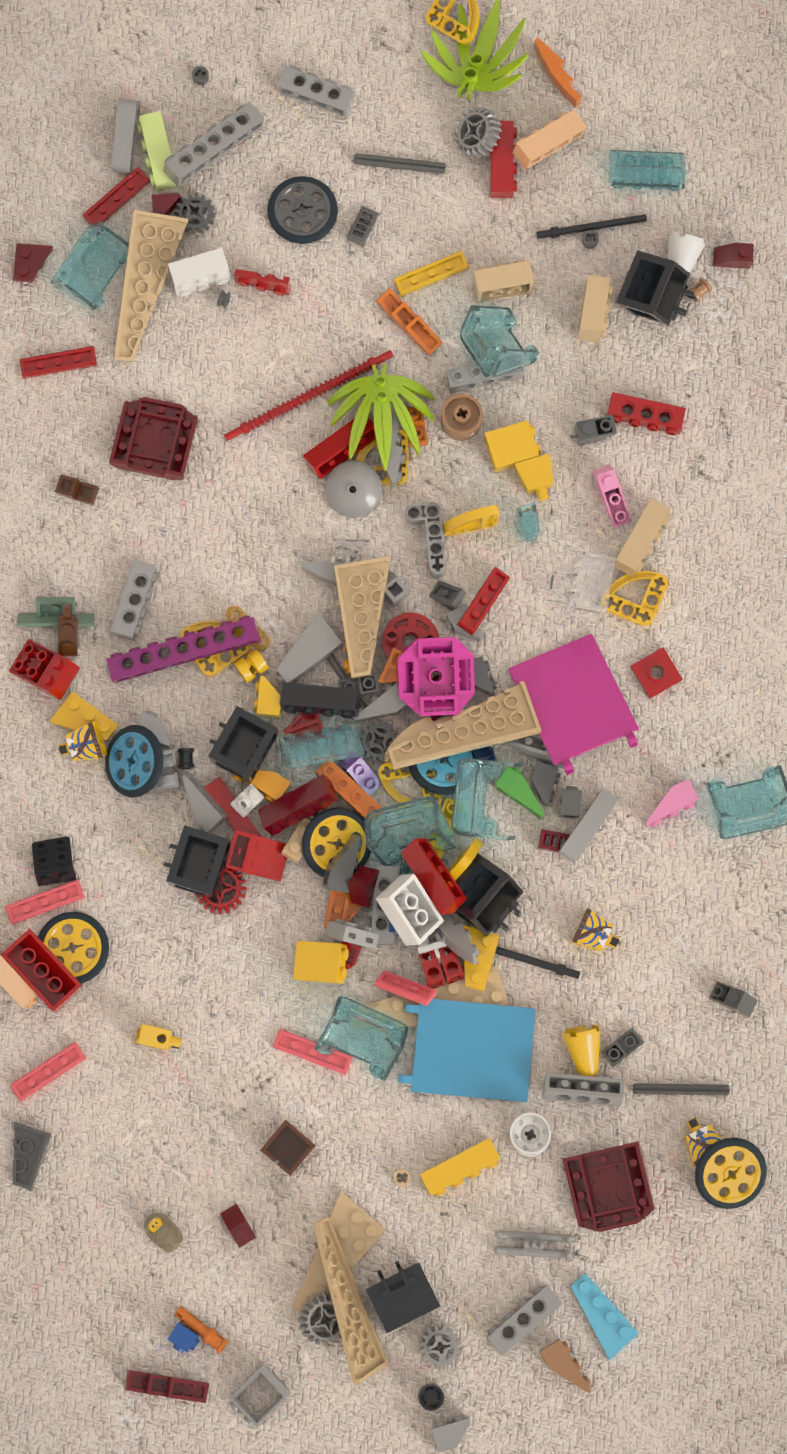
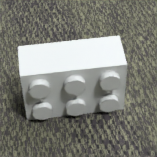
M222 248L168 264L177 296H187L192 291L198 289L199 291H204L212 285H223L230 280L229 267Z
M415 874L400 875L376 898L406 946L420 945L444 922Z

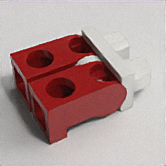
M438 933L435 934L437 942L430 944L427 937L417 948L427 986L432 989L445 985L440 967L441 964L447 984L464 979V973L457 954L443 942Z

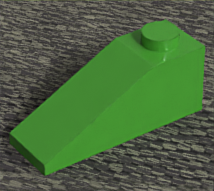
M507 766L494 788L542 820L545 813L524 776L521 775L522 772L514 766L512 768Z

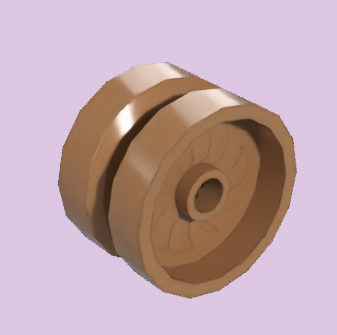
M467 394L453 395L445 402L442 407L441 425L447 436L454 440L464 441L471 439L478 433L481 428L483 411L477 399Z

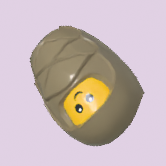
M153 1213L144 1221L145 1233L163 1251L171 1253L183 1242V1235L179 1228L163 1213Z

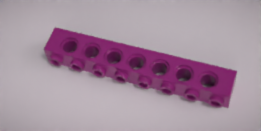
M243 616L234 623L226 621L221 623L220 627L213 628V626L203 628L202 632L199 633L191 631L178 639L176 636L167 638L164 643H149L143 649H140V647L131 648L129 653H114L106 661L111 680L114 683H118L262 641L256 619L254 617L250 618V616ZM237 628L243 629V634L240 637L234 636V631ZM223 633L225 639L220 643L216 642V636ZM206 639V645L199 648L197 646L198 641ZM182 644L188 645V650L185 653L179 652V647ZM164 649H169L170 651L167 658H161V652ZM150 654L151 661L146 664L143 663V656ZM131 659L133 661L132 667L125 669V661Z

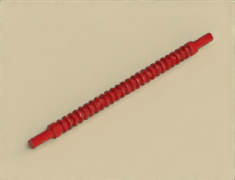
M389 350L375 358L370 357L367 359V362L363 361L362 365L359 363L358 367L353 366L352 370L349 368L348 372L344 371V374L339 373L338 377L334 376V379L330 378L328 382L325 380L324 384L316 385L315 389L310 388V391L306 390L305 394L301 393V396L296 395L295 399L292 397L291 401L287 400V403L282 402V405H277V408L272 407L271 411L263 412L262 416L258 415V418L253 417L252 421L249 419L247 423H241L240 427L224 434L226 441H229L242 433L247 434L250 432V429L255 430L256 426L259 428L260 424L264 425V422L269 423L270 419L278 418L279 414L284 415L283 413H288L289 409L293 410V407L298 408L299 404L302 406L303 402L307 403V400L312 401L313 397L321 396L322 392L331 391L332 387L335 389L336 385L341 386L342 382L345 384L346 380L350 381V378L355 379L356 375L360 376V373H365L364 371L369 372V369H372V365H376L377 368L378 364L394 357V355Z

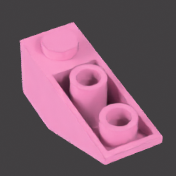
M606 465L591 471L613 527L615 528L630 522L631 518L615 469L610 465Z
M689 779L670 788L645 823V827L651 825L653 828L662 823L661 819L665 817L669 819L679 815L678 811L684 808L688 811L696 806L695 803L699 798Z

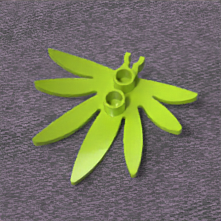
M500 0L495 1L480 32L472 55H470V44L462 45L457 42L461 67L457 65L450 51L433 30L431 34L434 45L447 67L421 50L422 57L439 77L459 87L457 90V98L459 99L465 94L466 90L467 100L471 101L472 93L475 90L481 92L501 90L521 78V73L509 77L506 76L523 64L528 58V52L499 70L493 71L504 62L515 47L523 31L525 18L521 20L488 63L498 33ZM460 3L457 22L468 27L465 11ZM458 30L457 34H459L462 37V39H467L468 35L463 34Z
M383 364L381 375H378L376 365H372L373 376L358 378L347 383L328 400V406L349 396L334 414L330 422L331 427H333L365 396L356 413L349 443V459H351L367 424L371 405L374 404L373 414L376 443L383 469L387 471L392 443L390 403H392L396 416L417 455H420L419 440L413 420L397 394L433 422V414L414 393L433 401L434 395L412 379L397 375H386L387 367L386 364Z

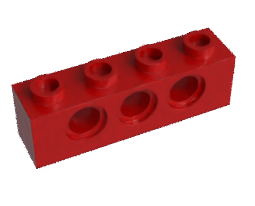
M612 392L607 416L613 415L615 423L625 422L632 427L644 426L650 431L662 430L668 435L680 434L686 408ZM630 408L632 413L625 414L622 409ZM648 412L651 417L643 418L641 413ZM666 416L669 421L664 423L660 421L659 417Z

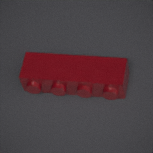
M322 774L258 809L263 829L273 836L292 825H296L304 818L314 815L317 811L329 807L338 799L332 781Z

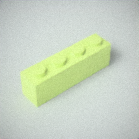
M161 111L140 115V122L137 123L139 134L143 133L144 140H141L143 151L148 153V157H145L147 168H151L153 173L149 175L151 185H156L157 191L177 187L163 171L164 162L171 155Z

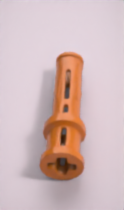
M182 1305L174 1314L175 1317L202 1337L203 1343H208L217 1350L216 1353L218 1355L230 1341L220 1336L215 1328L210 1329Z

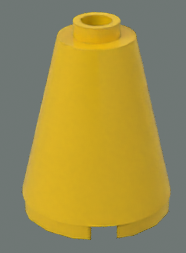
M592 1024V1028L588 1029V1027L582 1025L566 1029L565 1032L562 1031V1038L578 1075L595 1077L599 1072L600 1026Z

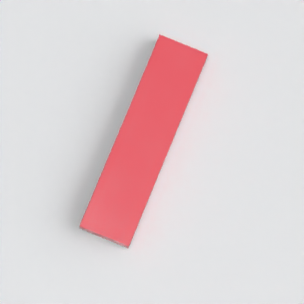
M77 879L9 904L5 908L13 925L84 899L85 897Z
M279 1029L273 1048L346 1075L353 1057L282 1029Z
M74 1042L12 1083L10 1087L19 1101L22 1102L85 1060L86 1057L78 1044Z

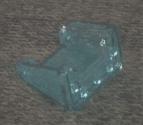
M102 222L90 224L66 257L50 284L89 309H98L104 301L102 300V292L119 267L126 263L128 242Z
M471 305L461 327L460 339L485 377L494 378L534 364L538 359L540 353L534 345H528L524 350L511 330L516 323V319L510 308Z
M781 765L768 767L763 772L762 779L728 787L720 780L706 783L717 831L721 839L736 838L787 825V781Z
M425 796L373 810L365 817L366 847L383 866H391L398 863L402 856L401 849L406 848L416 838H427L429 842L436 840L437 847L442 851L456 848L455 837L439 803L432 796Z
M339 996L314 1049L325 1055L332 1054L335 1049L370 1064L369 1071L371 1075L386 1081L404 1048L408 1027L403 1022L349 997Z

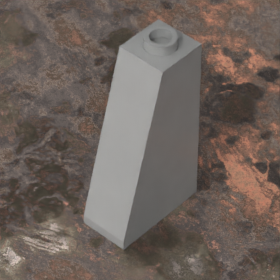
M320 613L315 616L276 668L278 673L276 678L282 685L283 683L297 682L330 655L343 647L342 641Z

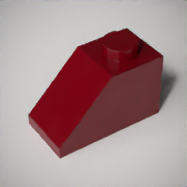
M732 243L715 247L713 267L750 269L753 263L754 244Z
M237 1203L220 1213L239 1248L257 1238Z

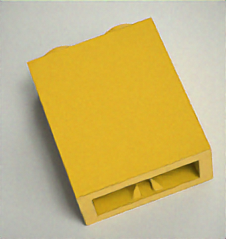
M528 420L484 434V440L495 473L513 468L515 463L538 457L541 454L539 443L534 441L533 436H536L534 427L529 425Z
M297 941L293 980L344 984L347 976L345 963L349 956L347 946L341 943Z

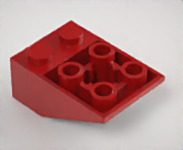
M28 639L9 672L61 701L80 667L70 659Z
M234 830L225 868L281 882L287 857L281 855L287 843Z

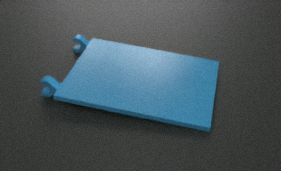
M432 999L428 1006L420 1003L419 1005L405 1004L404 1012L417 1013L418 1020L413 1073L411 1076L398 1074V1083L411 1084V1092L527 1102L536 1009Z

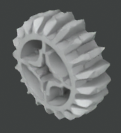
M475 107L474 110H469L468 114H463L464 119L459 120L460 125L456 127L458 132L454 135L457 137L455 142L463 154L472 158H482V156H488V151L493 152V146H498L496 142L497 139H501L499 133L502 130L499 127L502 124L493 111L482 107Z
M321 1291L319 1297L317 1293H314V1299L307 1297L309 1303L307 1305L302 1303L304 1310H299L298 1312L302 1316L297 1319L301 1323L299 1329L303 1331L302 1335L304 1337H308L310 1342L315 1340L317 1345H320L322 1342L327 1346L328 1340L335 1344V1337L339 1340L341 1339L338 1322L332 1327L333 1322L337 1320L335 1310H326L323 1307L325 1304L333 1305L331 1294L329 1292L326 1295L324 1291ZM316 1309V1314L313 1317H311L312 1313ZM323 1313L327 1316V1317H325V1318H326L325 1323L321 1320V1319H323L322 1317L324 1316ZM323 1327L326 1332H316L312 1328Z

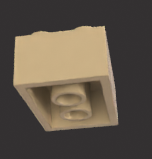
M516 260L514 263L507 265L506 263H499L491 268L482 266L474 271L473 286L477 303L530 294L533 290L534 279L530 260Z
M588 275L578 340L600 343L601 337H605L608 321L604 319H607L609 314V302L613 285L610 284V278L595 275Z

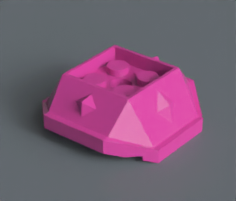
M456 637L416 638L397 657L398 697L419 716L459 714L475 694L474 655ZM437 670L439 678L433 681L431 674Z

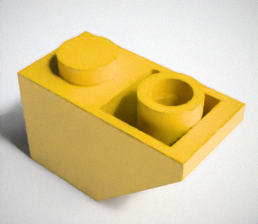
M260 676V681L256 682V692L259 694L258 700L254 701V711H257L258 717L281 719V696L264 676Z

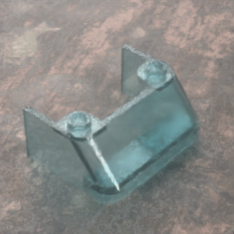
M464 758L458 763L452 829L457 835L504 841L515 840L513 835L497 834V822L491 817H484L487 779L499 778L503 773L504 766L522 767L523 763L477 758Z

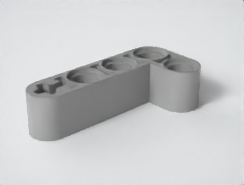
M119 98L111 163V171L131 173L136 122L140 113L139 100Z
M434 502L411 504L405 510V519L411 525L425 524L429 573L433 578H441L446 572L441 508ZM430 509H434L438 514L436 516H429L427 512ZM410 511H416L419 515L416 518H411L408 514ZM433 527L437 528L439 530V533L437 535L430 534L429 529ZM438 546L441 551L436 554L431 551V548ZM439 559L440 571L436 572L435 560Z

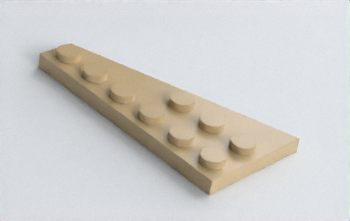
M391 556L334 566L352 679L371 676Z
M342 1191L340 1192L330 1220L348 1265L352 1270L385 1229ZM319 1247L316 1250L293 1306L297 1312L304 1310L302 1303L306 1305L309 1303L307 1297L314 1299V1293H317L320 1297L321 1291H324L326 1295L330 1292Z

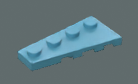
M584 1273L570 1287L610 1360L638 1332L588 1275Z

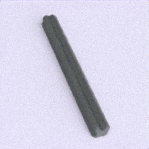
M359 153L354 155V164L439 174H444L446 164L441 162Z
M635 1083L633 1084V1093L729 1095L730 1086L716 1084Z

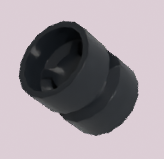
M428 1383L419 1390L418 1400L425 1410L434 1411L442 1406L444 1393L437 1384Z

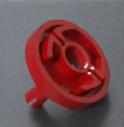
M413 612L403 613L391 619L382 635V648L386 658H389L393 648L402 652L406 649L403 644L406 636L412 635L416 638L439 637L433 622L424 615Z

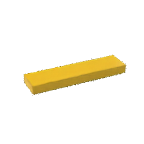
M459 251L396 277L393 281L400 297L468 270L469 265L463 252Z

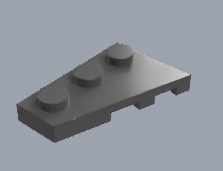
M14 1122L15 1139L13 1140L12 1184L33 1191L52 1134Z

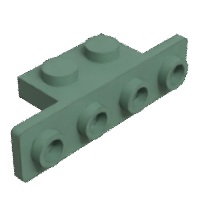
M36 597L37 613H18L17 626L58 627L59 614H63L64 604H72V615H77L78 627H93L95 614L76 613L75 597Z

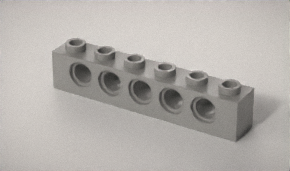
M251 102L247 105H241L234 114L224 117L220 124L211 126L206 134L197 136L189 146L185 145L179 150V153L174 156L170 155L164 162L163 171L179 187L262 128L265 118ZM180 162H186L188 165H183Z

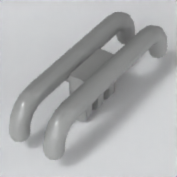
M502 1230L495 1232L496 1238L523 1240V1248L496 1246L494 1248L496 1254L571 1258L573 1256V1253L569 1250L544 1249V1241L572 1242L574 1238L570 1234Z

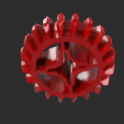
M223 868L217 885L218 888L221 880L223 887L226 886V889L222 890L221 898L218 890L215 891L217 903H213L207 897L195 894L196 898L202 897L199 900V904L201 905L206 902L204 909L207 910L211 906L212 914H214L215 909H218L219 915H222V909H225L226 913L229 914L228 907L230 906L235 911L236 906L234 903L242 905L238 898L246 897L241 893V891H247V887L241 886L246 883V880H239L243 874L240 872L235 875L237 870L232 869L230 871L229 868ZM224 874L230 875L235 880L237 886L226 884L224 882ZM236 892L229 902L223 903L224 896L227 893Z

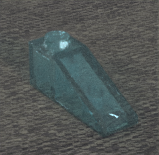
M535 502L516 508L514 523L521 542L527 541L529 543L538 539L537 536L540 535Z

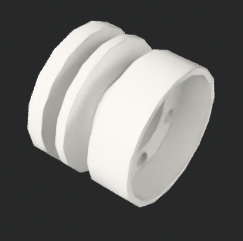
M526 1113L517 1117L510 1129L511 1144L516 1152L526 1157H535L546 1151L550 1144L551 1130L545 1118L536 1113ZM530 1131H533V1135L536 1138H532L531 1141H528L527 1136L525 1134H529Z

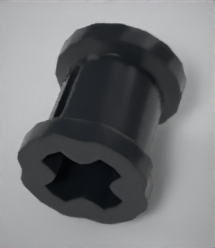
M180 748L177 750L180 758L178 769L187 770L195 768L193 764L194 748Z

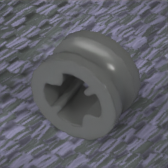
M203 66L195 67L192 71L193 81L198 85L206 84L209 79L208 70ZM199 72L203 75L202 79L198 77Z
M587 230L583 234L582 244L588 249L595 248L599 241V235L594 230ZM588 236L590 238L591 236H593V241L595 242L590 241L588 243L586 237Z
M221 290L217 306L222 305L226 309L231 293H225L224 290Z

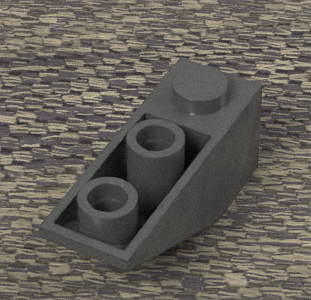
M353 834L327 865L322 887L349 894L348 881L353 876V871L356 870L358 865V859L356 858L358 851L362 847L361 836Z

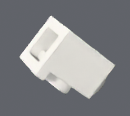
M250 784L230 805L244 818L265 797Z

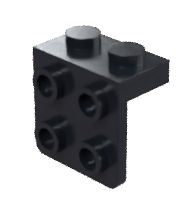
M69 837L32 843L34 873L38 886L77 880Z

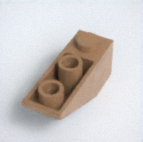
M558 1339L539 1351L550 1370L584 1391L591 1392L589 1387L592 1384L586 1375L582 1377L579 1372L581 1366L576 1358L572 1360L569 1352L571 1349L566 1341L561 1342Z

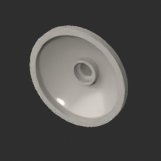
M347 461L339 464L331 471L326 481L325 493L330 506L337 513L346 517L357 518L367 515L378 505L382 495V483L379 475L370 465L361 461ZM351 486L356 487L357 490L355 493L350 492L349 489Z

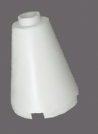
M670 231L668 259L675 261L690 273L705 247L706 241L686 233L679 236V232Z

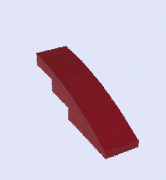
M127 1370L124 1390L206 1403L209 1383Z

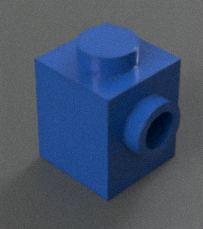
M178 1322L167 1340L174 1344V1349L183 1353L184 1351L189 1352L190 1349L194 1351L199 1343L197 1339L199 1335Z

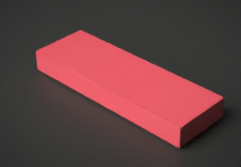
M385 970L375 981V987L428 1006L436 996L435 989Z

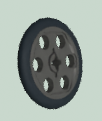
M299 176L287 179L276 187L269 198L267 213L272 228L283 239L292 243L306 244L318 241L329 233L336 222L338 207L333 192L322 181L313 177ZM297 188L302 189L304 192L300 197H296L293 194V191ZM315 193L321 195V200L318 202L311 200V196ZM288 201L290 203L289 208L282 209L279 206L280 202ZM301 206L306 209L304 214L299 211ZM323 211L326 214L325 218L317 219L315 217L316 212ZM292 218L294 224L288 227L284 225V220ZM305 223L312 225V229L308 232L303 231L301 228Z

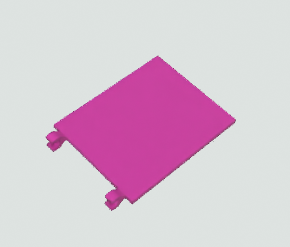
M592 633L508 668L515 685H518L521 681L525 682L541 728L539 735L553 764L561 763L566 775L574 773L573 765L569 759L620 737H626L630 748L638 746L637 738L633 732L639 730V727Z

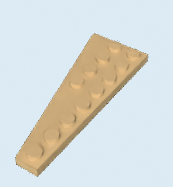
M133 210L113 360L133 362L168 274V264L172 263L188 223L187 218Z
M327 1216L313 1223L352 1381L354 1385H358L386 1366L388 1361L331 1220Z

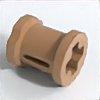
M700 278L699 282L688 290L695 293L693 300L699 302L705 293L712 291V287L704 278Z

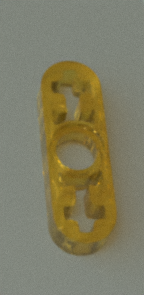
M231 606L226 611V618L228 621H232V623L238 621L236 618L231 619L232 611L234 613L238 611L239 618L248 616L238 606ZM258 626L261 639L265 638V645L260 644L258 646V643L251 645L258 651H264L270 646V639ZM237 628L243 634L242 628Z

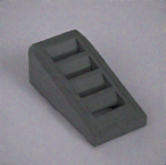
M362 206L349 230L347 240L364 247L379 213ZM363 213L372 215V219L363 216ZM360 219L370 222L369 225L360 222ZM359 225V226H362V227L367 228V229H366V231H365V230H362V229L358 228L357 226ZM355 231L364 234L363 237L355 234Z

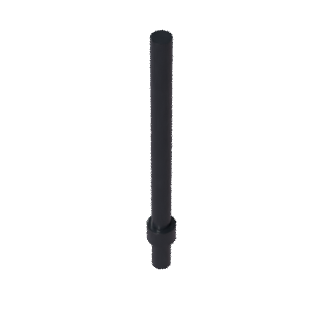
M643 214L558 228V226L550 227L549 230L537 231L536 237L537 239L547 237L553 239L559 238L560 235L647 222V216Z
M498 946L496 948L495 954L556 972V975L579 978L580 971L567 968L564 964L559 963L557 965Z

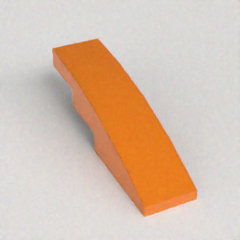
M537 37L534 48L543 68L561 94L576 108L580 104L582 96L571 87L573 78L563 70L565 61Z
M388 288L376 300L377 304L429 356L443 343L419 315H416L405 301L402 302L391 288Z

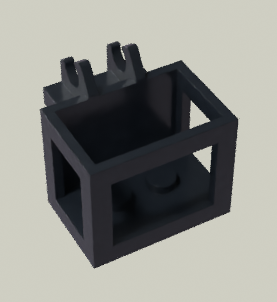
M637 250L615 303L632 315L669 326L671 320L674 321L677 314L681 316H686L687 310L679 307L682 297L690 299L694 297L695 293L687 290L689 286L686 285L690 273L675 261Z
M236 706L227 724L219 723L218 726L224 729L217 741L210 739L209 743L214 746L208 757L211 763L251 784L279 733L278 728Z
M184 825L178 845L170 844L169 847L176 849L172 864L164 862L163 865L170 868L166 879L167 884L213 899L231 845L229 839Z
M477 853L471 864L456 879V883L467 900L454 913L486 937L491 931L496 933L499 928L508 932L509 926L503 921L510 912L517 917L522 915V912L516 907L519 905L517 899L522 895L523 891L509 874Z
M396 1261L395 1264L399 1272L387 1279L384 1278L381 1270H378L377 1273L381 1282L366 1289L386 1333L440 1307L419 1262L403 1270L399 1261Z

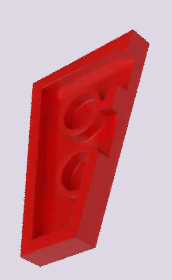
M235 270L234 280L240 286H254L259 291H273L278 296L289 295L290 277L284 276L282 280L276 278L273 274L262 277L257 272Z

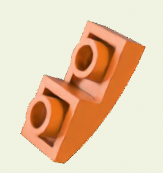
M407 407L417 432L419 446L428 445L424 415L415 407ZM408 439L409 447H410V448H413V446L411 445V443H410V441H409V439Z

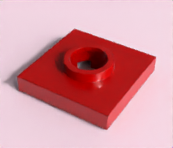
M664 647L630 666L649 699L683 680ZM653 666H661L664 670L662 678L655 679L651 676L650 670Z

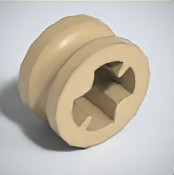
M399 1169L395 1172L393 1180L396 1185L404 1187L409 1184L411 1175L407 1170ZM398 1173L407 1174L408 1177L406 1178L408 1180L406 1183L403 1181L399 1183L397 1181L398 1177L396 1176Z

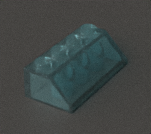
M610 150V186L618 189L623 187H632L633 189L651 188L652 190L669 189L672 191L684 189L686 175L684 153Z
M351 724L340 725V728L336 729L325 727L318 732L308 730L296 736L295 734H286L284 738H279L282 761L288 769L364 756L358 730Z

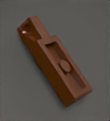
M64 604L63 614H59L58 654L62 656L78 655L77 615H72V604Z

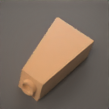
M0 954V985L23 1009L26 1007L31 1008L37 1002L36 998L38 995Z

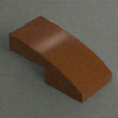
M62 474L55 489L57 494L89 505H94L99 491V487L96 485L81 482L76 478Z

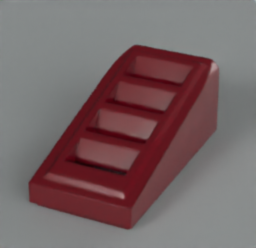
M541 829L538 850L559 853L561 838H565L566 841L570 834ZM546 836H550L549 845H545ZM554 837H557L556 847L552 846Z

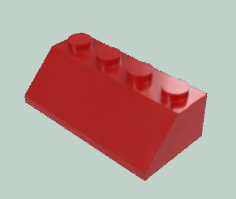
M30 928L1 954L55 1014L82 987V984Z

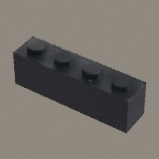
M283 683L280 706L284 712L289 714L303 712L306 715H314L316 713L326 717L340 715L343 718L351 719L352 717H358L361 694L359 689Z

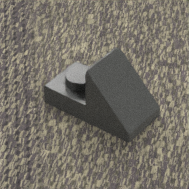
M438 581L429 597L452 611L462 602L466 592L461 588Z

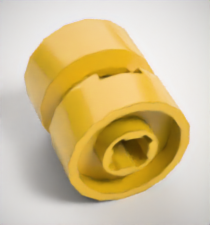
M256 648L247 653V658H240L233 663L247 684L256 678L257 673L261 675L269 669L266 661Z

